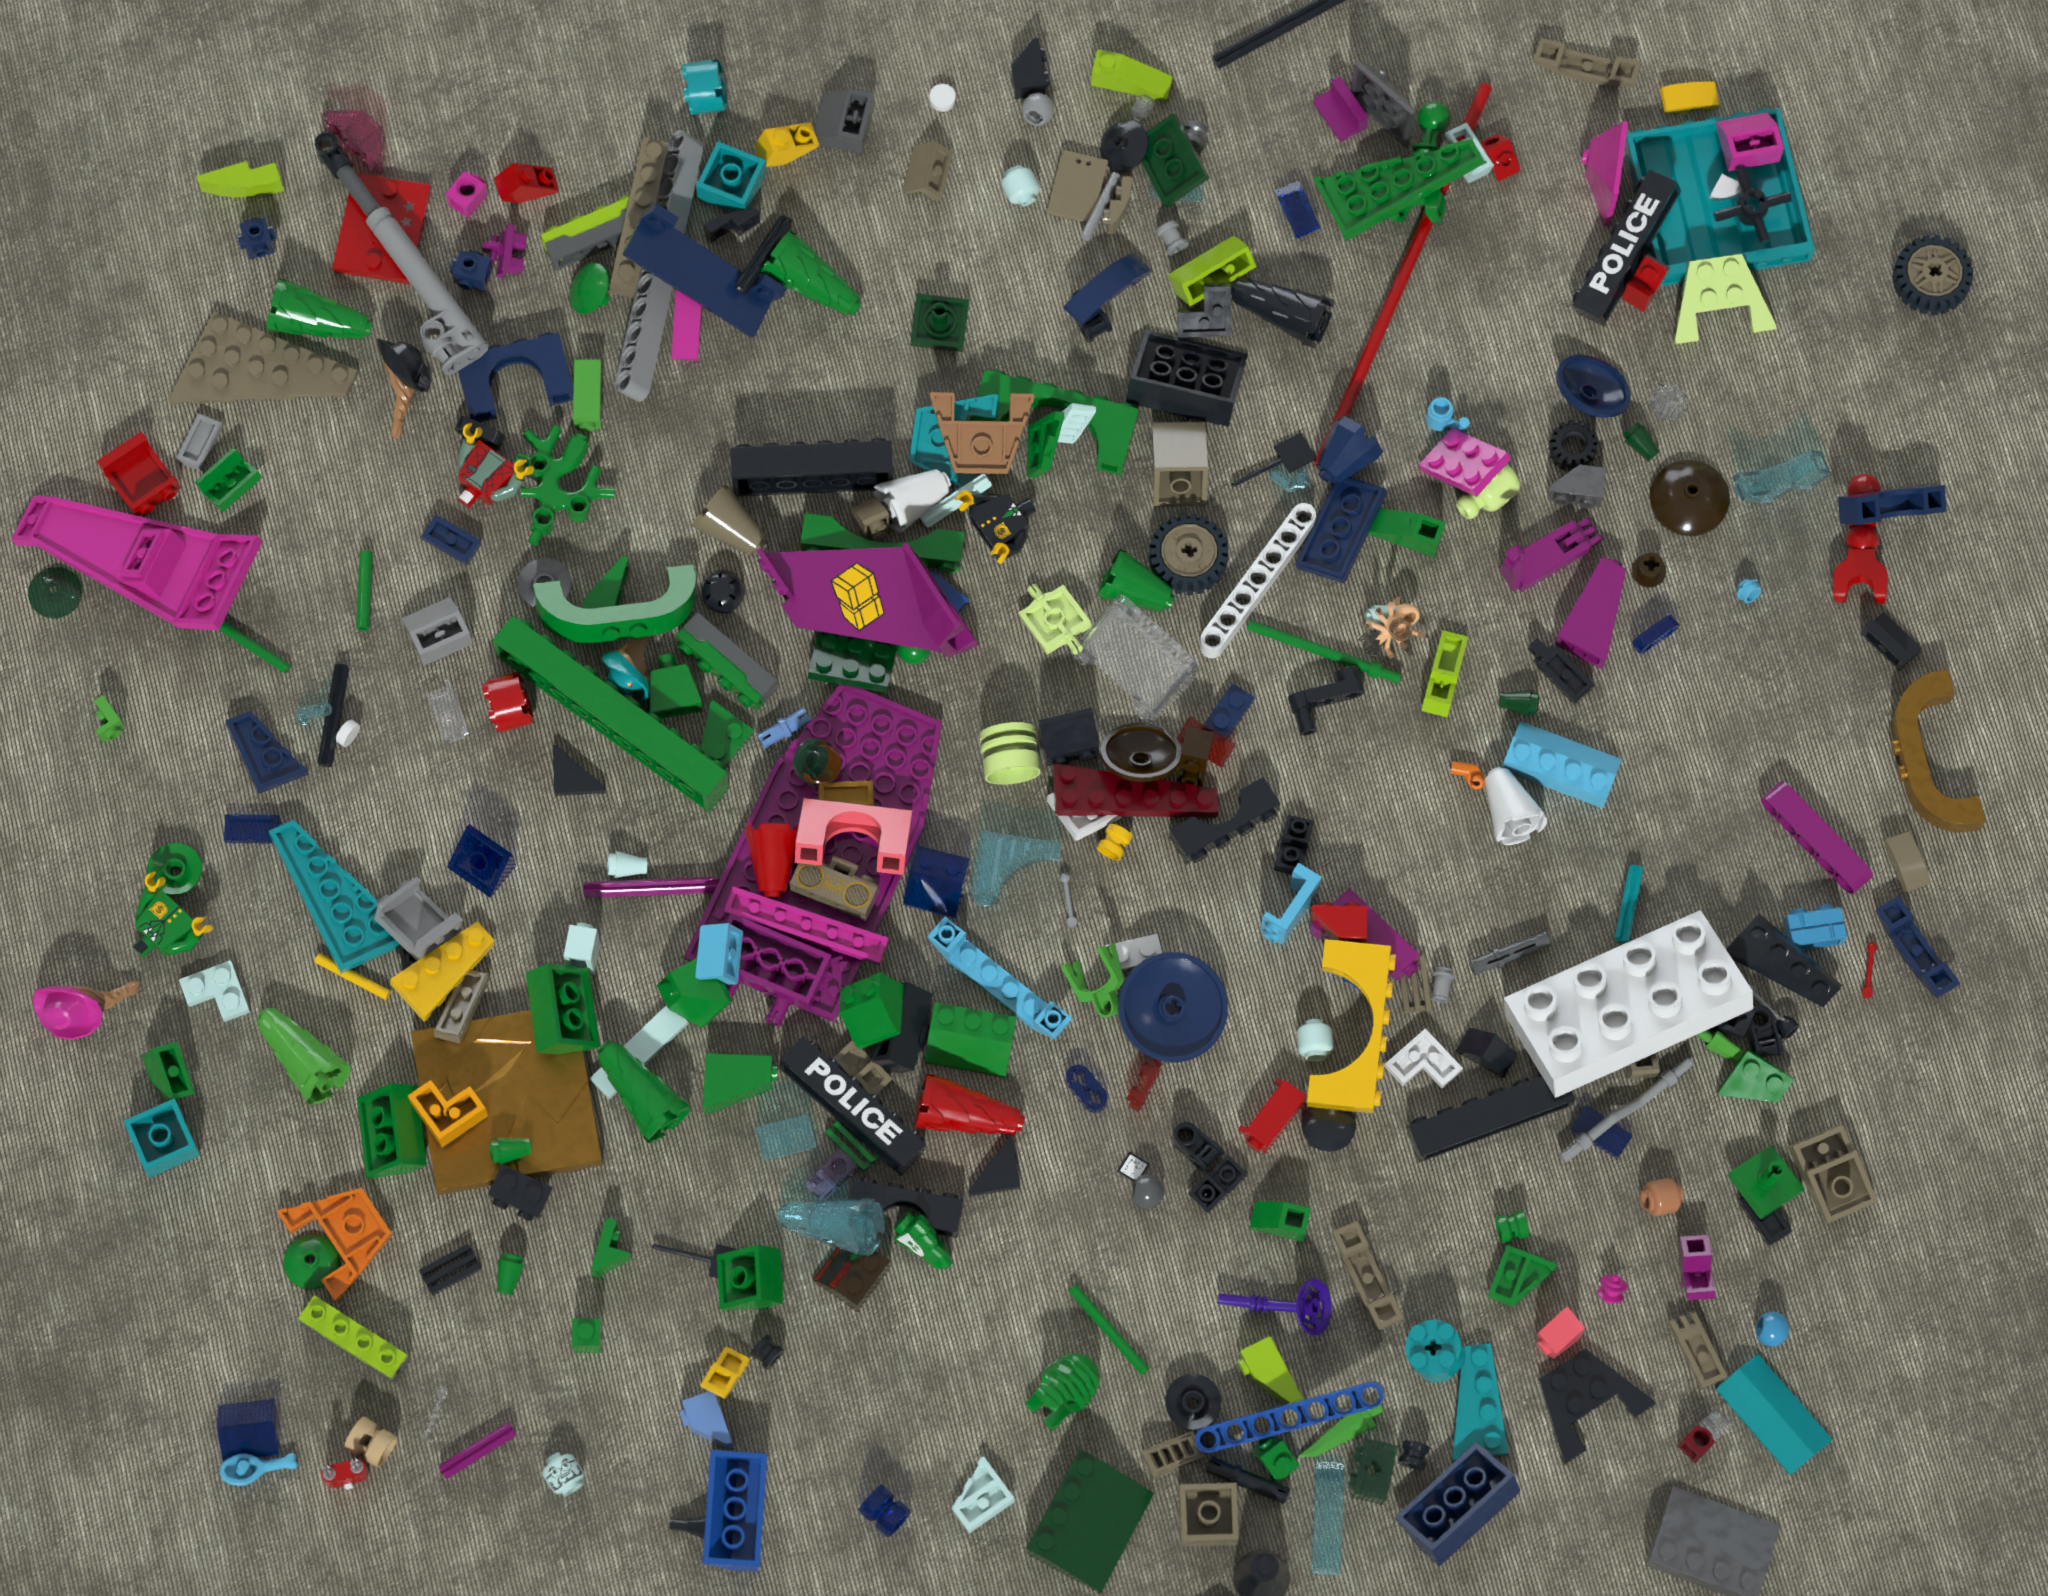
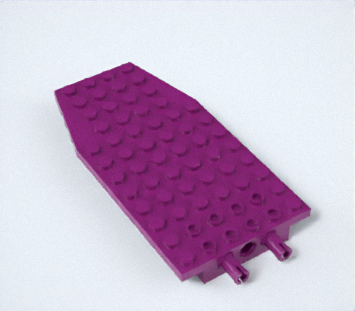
M839 685L823 704L822 709L814 719L812 718L800 736L791 743L786 753L774 764L746 825L752 824V830L759 828V824H790V830H793L795 825H799L803 799L819 800L818 784L808 782L803 777V772L807 773L811 778H816L823 773L828 763V752L825 747L816 744L824 742L835 749L842 760L840 773L832 782L873 780L874 806L912 810L906 869L924 830L942 721L867 690ZM744 827L688 946L684 960L690 962L697 958L700 927L702 925L729 923L743 931L738 984L728 985L724 983L732 999L739 984H743L775 998L768 1015L765 1017V1020L770 1024L774 1021L775 1026L781 1027L789 1006H796L835 1023L839 1015L841 988L854 982L863 960L773 931L733 913H730L729 916L724 914V909L733 886L764 896V892L758 891ZM842 832L828 840L823 859L828 866L834 855L859 865L857 877L860 878L861 875H865L876 881L875 884L879 886V894L866 922L790 891V881L799 864L795 863V855L786 892H781V897L770 899L876 933L903 875L877 872L879 846L872 837L860 832ZM835 868V871L847 876L849 875V873Z

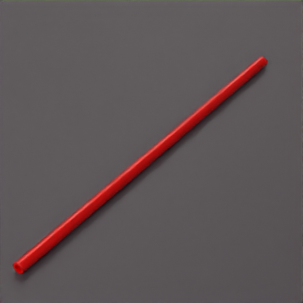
M1480 83L1463 124L1467 123L1472 132H1474L1492 91V87L1487 83ZM1465 135L1456 138L1457 142L1466 139ZM1451 183L1440 188L1444 198ZM1425 211L1331 425L1337 418L1349 417L1432 228L1433 223H1430V219ZM1328 430V432H1327V434H1326V437H1325V439H1324V441H1323V443H1322V446H1321V448H1320V450H1319V452H1318V455H1317V457H1316V459H1315V462H1314V466H1315V467H1316L1317 462H1318V460H1319V457H1320V454H1321V452H1322L1323 446H1324V444H1325L1326 438H1327V436H1328L1329 430Z

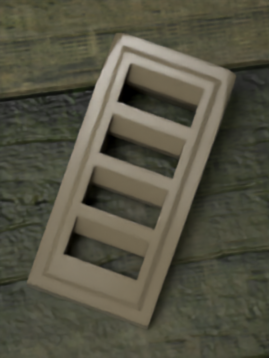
M1193 1431L1152 1446L1141 1453L1153 1480L1204 1458L1203 1452L1195 1444ZM1187 1440L1194 1452L1191 1456H1189L1183 1443ZM1174 1446H1179L1184 1457L1183 1459H1178L1173 1448ZM1167 1449L1173 1459V1463L1170 1464L1163 1452ZM1156 1454L1159 1455L1163 1464L1160 1468L1154 1459Z

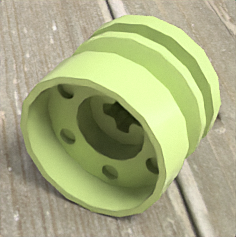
M1010 722L990 726L979 733L980 743L982 744L981 753L987 756L983 760L985 781L992 784L1008 785L1029 781L1041 774L1039 754L1033 751L1037 747L1035 726L1024 722Z

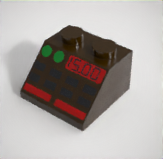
M845 1235L815 1275L813 1281L858 1313L890 1270V1260L867 1244Z

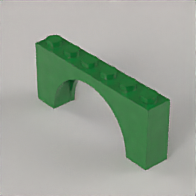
M984 370L977 397L991 394L1000 395L997 419L971 415L970 421L1007 422L1009 420V393L1035 394L1030 409L1053 407L1064 410L1072 403L1096 407V413L1087 427L1091 431L1097 445L1096 470L1122 476L1138 421V408L1126 402H1120L1119 404L1110 402L1103 396L1091 397L1083 395L1081 391L1069 389L1068 391L1059 389L1052 383L1039 384L1032 382L1031 379L1024 376H1018L1017 378L1008 376L1000 370Z

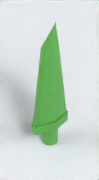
M1706 1030L1697 1034V1037L1707 1042L1705 1048L1735 1064L1744 1053L1741 1048L1719 1031L1713 1034Z
M1381 1405L1370 1410L1344 1416L1298 1457H1317L1376 1427V1424L1372 1418L1383 1412Z

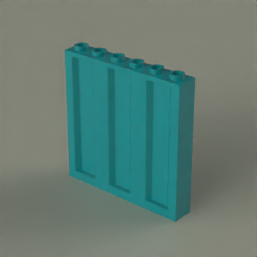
M1766 107L1759 109L1757 112L1747 114L1746 112H1737L1723 118L1713 116L1699 122L1688 120L1680 125H1660L1652 130L1636 129L1626 134L1625 153L1635 194L1638 191L1637 185L1640 179L1646 176L1649 170H1653L1676 181L1681 189L1680 195L1649 247L1650 256L1670 267L1660 286L1684 283L1689 261L1742 254L1749 270L1754 271L1812 260L1815 248L1780 108L1771 109ZM1768 113L1778 125L1784 147L1780 161L1744 168L1752 189L1760 190L1766 197L1789 191L1792 197L1791 202L1768 208L1767 214L1763 218L1770 238L1768 243L1760 244L1755 227L1744 225L1737 216L1718 222L1714 219V211L1737 206L1738 199L1742 195L1741 193L1736 198L1720 202L1709 199L1722 174L1737 181L1735 172L1738 171H1728L1716 122ZM1752 205L1754 207V211H1758L1756 209L1757 207Z

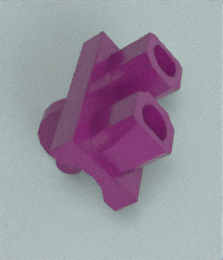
M506 225V231L501 232L500 243L498 235H492L491 241L483 243L482 251L489 254L492 262H496L497 259L495 277L504 278L507 273L520 274L523 270L524 258L512 256V249L523 252L526 246L527 235L515 232V225Z

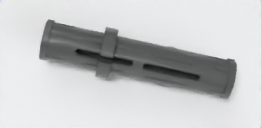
M1542 930L1537 934L1499 949L1497 947L1491 948L1489 953L1469 959L1470 969L1474 976L1495 967L1500 969L1507 962L1545 947H1550V939L1546 931Z

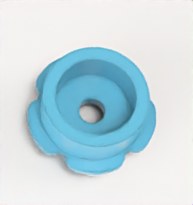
M1745 579L1738 585L1737 597L1739 600H1743L1748 604L1758 598L1762 591L1758 585V580Z

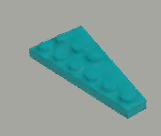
M292 820L269 830V836L340 974L401 946L374 919L378 900L349 872H345L330 854L328 855L320 848L317 842L300 825Z

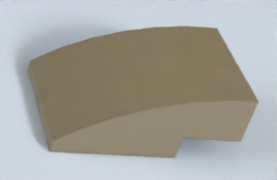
M1843 1125L1833 1126L1788 1146L1806 1188L1826 1223L1833 1222L1878 1202L1858 1152L1853 1150Z

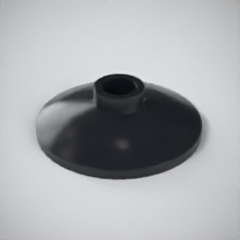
M1122 120L1108 128L1101 140L1100 153L1102 159L1108 160L1107 166L1116 171H1128L1137 167L1144 160L1148 152V134L1143 126L1132 120ZM1123 140V144L1118 147L1119 142Z
M1186 1374L1177 1378L1169 1386L1165 1397L1166 1411L1171 1420L1178 1426L1189 1430L1202 1429L1209 1426L1217 1418L1221 1409V1395L1217 1386L1209 1378L1199 1374ZM1194 1399L1198 1402V1406L1190 1408L1187 1402Z

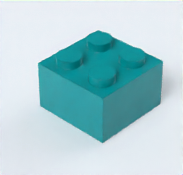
M717 141L696 185L698 199L730 212L750 209L767 174L766 160Z
M175 1098L123 1121L143 1169L149 1178L201 1156Z

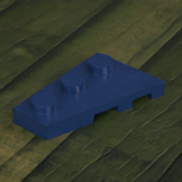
M251 711L225 720L227 730L257 794L308 775V770L295 760L292 753L273 737L272 732Z

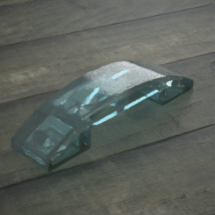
M1316 1461L1311 1574L1340 1576L1344 1463Z

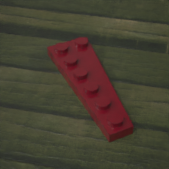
M1053 764L1055 816H1218L1217 788L1194 786L1165 780L1133 782L1108 771Z

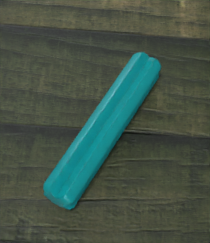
M1631 864L1628 868L1614 938L1615 941L1620 943H1628L1630 940L1644 870L1639 865Z

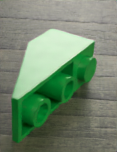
M1380 508L1368 535L1435 558L1446 522L1420 513Z

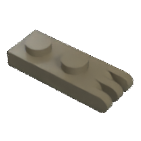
M1695 1310L1688 1312L1692 1323L1689 1324L1684 1314L1678 1316L1682 1325L1681 1328L1678 1327L1675 1319L1669 1320L1668 1323L1700 1389L1703 1390L1727 1379L1728 1376Z

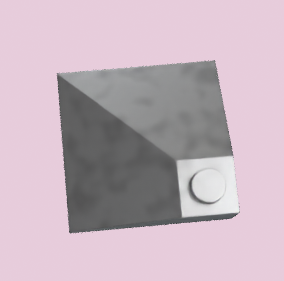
M1358 60L1354 65L1351 93L1368 115L1407 148L1410 145L1416 111L1390 82V78L1386 73L1378 71L1373 66Z

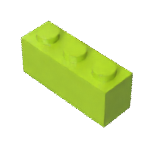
M1233 235L1168 274L1176 296L1189 306H1192L1204 299V283H1231L1256 268L1248 245Z

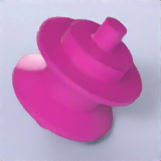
M1617 1274L1603 1276L1600 1280L1601 1286L1597 1289V1295L1606 1304L1622 1302L1624 1300L1623 1293L1628 1287L1626 1282Z

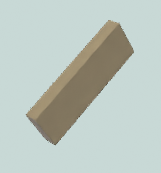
M470 969L463 977V981L457 987H454L434 1030L435 1038L461 1044L490 980L489 973Z

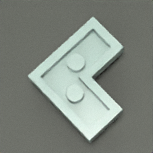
M231 960L179 979L189 1007L215 998L224 1022L250 1013Z

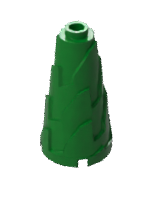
M792 230L787 232L771 253V263L766 261L761 270L762 275H768L787 289L794 290L807 299L836 310L846 317L849 314L854 316L863 304L859 301L861 296L834 271L833 267L817 255L812 247Z
M279 278L271 301V311L268 314L266 330L294 335L306 334L322 338L335 337L363 340L364 336L370 337L373 321H369L368 315L337 303L335 299L314 293L311 289Z
M607 1041L597 1050L599 1053L597 1056L600 1061L599 1064L620 1096L622 1105L648 1143H654L666 1136L664 1133L669 1128L675 1129L688 1116L691 1111L690 1108H692L688 1102L677 1095L658 1075L655 1076L621 1043Z

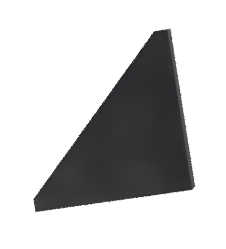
M553 745L555 796L605 793V787L557 745Z
M1012 1137L1005 1141L969 1190V1197L1020 1189Z

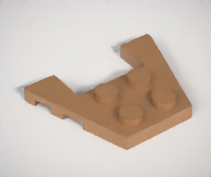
M930 392V400L953 472L1008 474L1035 394L1009 393V421L1003 422L955 421V393Z

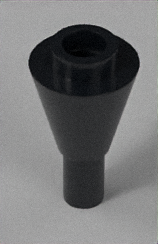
M706 1516L688 1520L671 1518L669 1529L687 1531L689 1534L704 1539Z

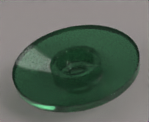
M47 568L39 572L32 579L28 589L29 602L32 608L41 616L52 619L62 618L71 614L80 604L82 585L78 577L66 568ZM52 586L58 587L55 593L49 592Z

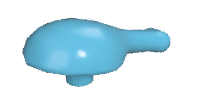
M294 1453L272 1460H262L250 1454H237L224 1461L220 1467L219 1475L224 1482L230 1485L245 1486L253 1483L266 1472L284 1468L296 1469L298 1463Z

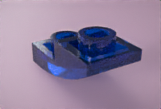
M1299 181L1274 191L1296 239L1320 229V225Z

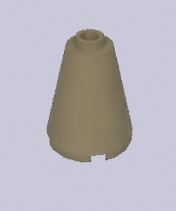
M726 484L716 492L701 512L702 514H698L691 524L695 529L749 556L753 552L758 555L756 550L759 548L763 549L767 544L764 540L766 537L765 532Z

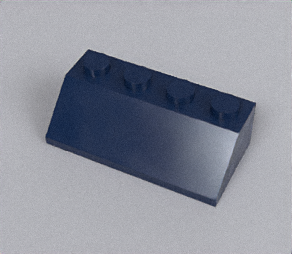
M1476 1442L1396 1515L1395 1519L1418 1548L1440 1567L1518 1495L1521 1490L1515 1475Z

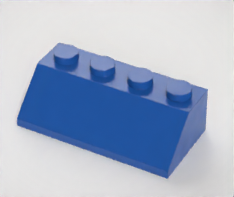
M720 1450L710 1451L703 1564L732 1571L759 1572L767 1454Z

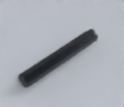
M785 215L779 216L735 283L736 292H740L742 295L749 292L760 275L764 264L772 257L771 253L791 228L792 219Z
M335 664L317 759L318 765L321 767H331L333 765L336 735L339 731L349 675V667L345 664Z

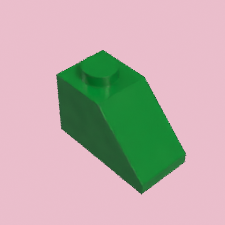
M177 1041L152 1048L141 1055L150 1082L167 1101L195 1094Z

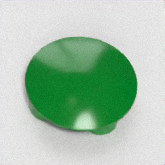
M590 263L577 272L569 291L570 304L576 312L589 314L599 306L604 307L608 304L610 299L608 293V268L597 263Z

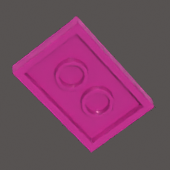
M1452 428L1418 466L1423 473L1477 497L1511 458L1506 451Z

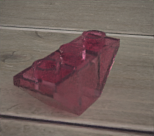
M364 110L325 111L323 118L326 131L338 136L343 141V146L351 154L356 152L367 169L370 171L374 169L381 175L384 172L385 139L382 126Z

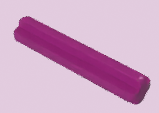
M505 1423L441 1463L438 1467L445 1478L453 1476L515 1437L516 1433L510 1423Z

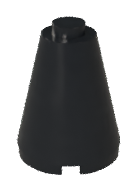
M1266 1549L1250 1551L1243 1555L1235 1566L1233 1574L1234 1587L1239 1596H1284L1290 1584L1289 1568L1283 1558L1273 1551Z

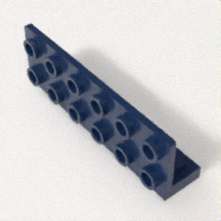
M659 204L644 210L623 251V255L747 336L754 337L771 302L783 297L787 288L765 274L756 279L747 294L742 295L740 292H736L735 283L742 274V271L675 229L674 226L679 217Z

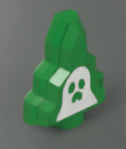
M908 1212L895 1224L893 1228L896 1231L894 1240L899 1245L906 1247L911 1253L920 1256L937 1270L940 1268L947 1269L953 1264L950 1258L951 1252L938 1239L937 1232L929 1225V1221L924 1215L914 1217Z

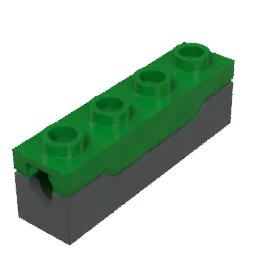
M697 612L685 624L683 629L676 634L678 650L686 657L691 655L696 659L698 667L706 674L711 672L717 677V683L724 690L729 691L731 689L738 695L736 698L744 707H751L757 712L762 704L778 690L777 679L700 613Z

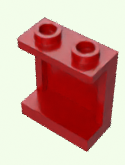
M139 432L97 460L101 472L133 515L146 516L150 514L156 505L164 500L172 499L181 489L176 477L172 476L151 448L142 432Z

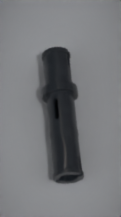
M1215 1456L1211 1457L1205 1473H1210L1229 1481V1483H1237L1238 1486L1282 1503V1505L1285 1504L1291 1489L1290 1487H1285L1244 1470L1240 1464L1235 1466L1215 1458Z

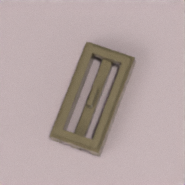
M1421 956L1418 965L1420 964L1425 1005L1420 1006L1417 975L1415 972L1411 976L1414 1006L1409 1007L1406 975H1404L1400 979L1404 1014L1429 1012L1432 1009L1425 956Z

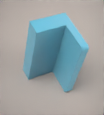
M729 923L702 925L700 927L695 977L699 980L718 979L728 985L738 984L743 931Z

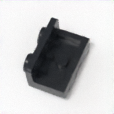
M502 1164L488 1196L493 1199L491 1204L503 1210H507L509 1206L518 1210L517 1216L532 1222L533 1218L541 1219V1213L551 1195L553 1187Z

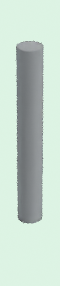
M1111 173L1080 236L1083 240L1090 241L1104 213V209H1106L1116 189V185H1118L1121 179L1118 173Z

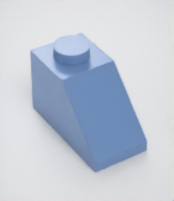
M708 1391L682 1401L684 1409L680 1410L679 1413L684 1427L690 1425L692 1433L727 1449L733 1448L728 1428L714 1393Z

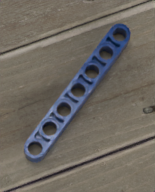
M1369 1381L1218 1422L1199 1430L1195 1437V1444L1200 1451L1211 1453L1378 1407L1385 1400L1386 1390L1381 1383ZM1372 1387L1378 1391V1401L1370 1402L1366 1399V1388ZM1340 1395L1350 1397L1352 1401L1350 1409L1344 1410L1339 1407L1337 1400ZM1313 1402H1319L1323 1405L1325 1412L1322 1417H1316L1312 1414L1310 1407ZM1290 1409L1297 1414V1422L1295 1424H1288L1284 1420L1283 1414L1285 1410ZM1259 1417H1265L1269 1420L1270 1429L1263 1432L1258 1429L1256 1422ZM1232 1424L1242 1427L1243 1436L1241 1439H1235L1231 1436L1229 1429ZM1205 1432H1212L1215 1435L1216 1443L1214 1446H1208L1204 1443L1203 1434Z

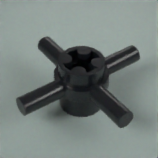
M1744 169L1735 172L1742 195L1738 199L1737 206L1714 211V219L1718 222L1737 216L1744 225L1755 227L1760 244L1768 243L1770 238L1763 218L1766 216L1768 208L1791 202V194L1788 191L1766 197L1760 190L1751 188ZM1752 205L1756 206V209L1758 211H1754V207Z

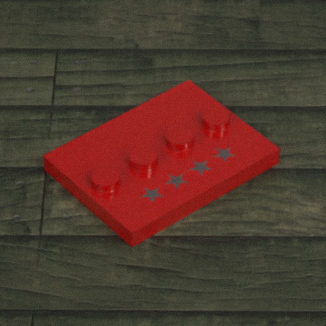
M356 173L381 207L388 208L419 250L432 190L431 185ZM349 193L332 266L333 272L410 284L366 224L368 217Z

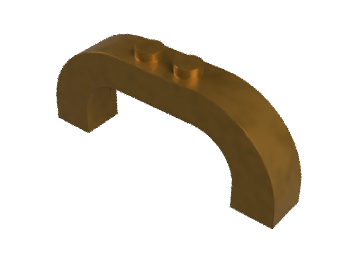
M1949 669L1935 671L1914 681L1903 693L1894 711L1891 750L1893 755L1898 757L1899 761L1897 766L1898 779L1900 782H1904L1907 797L1913 808L1930 824L1952 832L1981 830L1986 821L1980 796L1965 799L1949 798L1940 793L1931 780L1918 726V716L1928 707L1950 703L1955 695Z

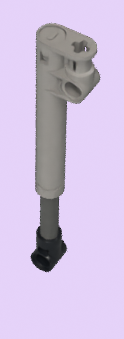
M330 132L320 133L315 139L318 160L328 168L334 178L341 180L368 217L366 224L435 316L426 321L420 329L424 349L430 352L433 357L439 359L443 365L442 371L445 375L454 374L482 357L489 347L388 208L381 207L358 177L353 170L354 164L340 147L337 137ZM326 147H332L330 150H323ZM430 335H439L435 339L428 338Z

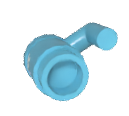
M1444 397L1434 399L1429 404L1426 414L1427 425L1435 431L1454 428L1467 433L1470 421L1466 417L1461 418L1459 421L1452 418L1453 406Z

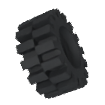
M1572 419L1568 420L1567 424L1565 422L1560 423L1559 428L1556 426L1548 450H1550V458L1554 457L1553 463L1556 466L1559 463L1561 464L1560 469L1565 470L1566 467H1569L1570 472L1578 465L1589 466L1591 461L1594 460L1598 449V437H1595L1596 432L1594 429L1589 430L1590 425L1588 423L1583 426L1581 425L1582 421L1578 420L1577 424H1574ZM1575 437L1582 441L1584 449L1578 454H1571L1564 449L1563 442L1567 438Z

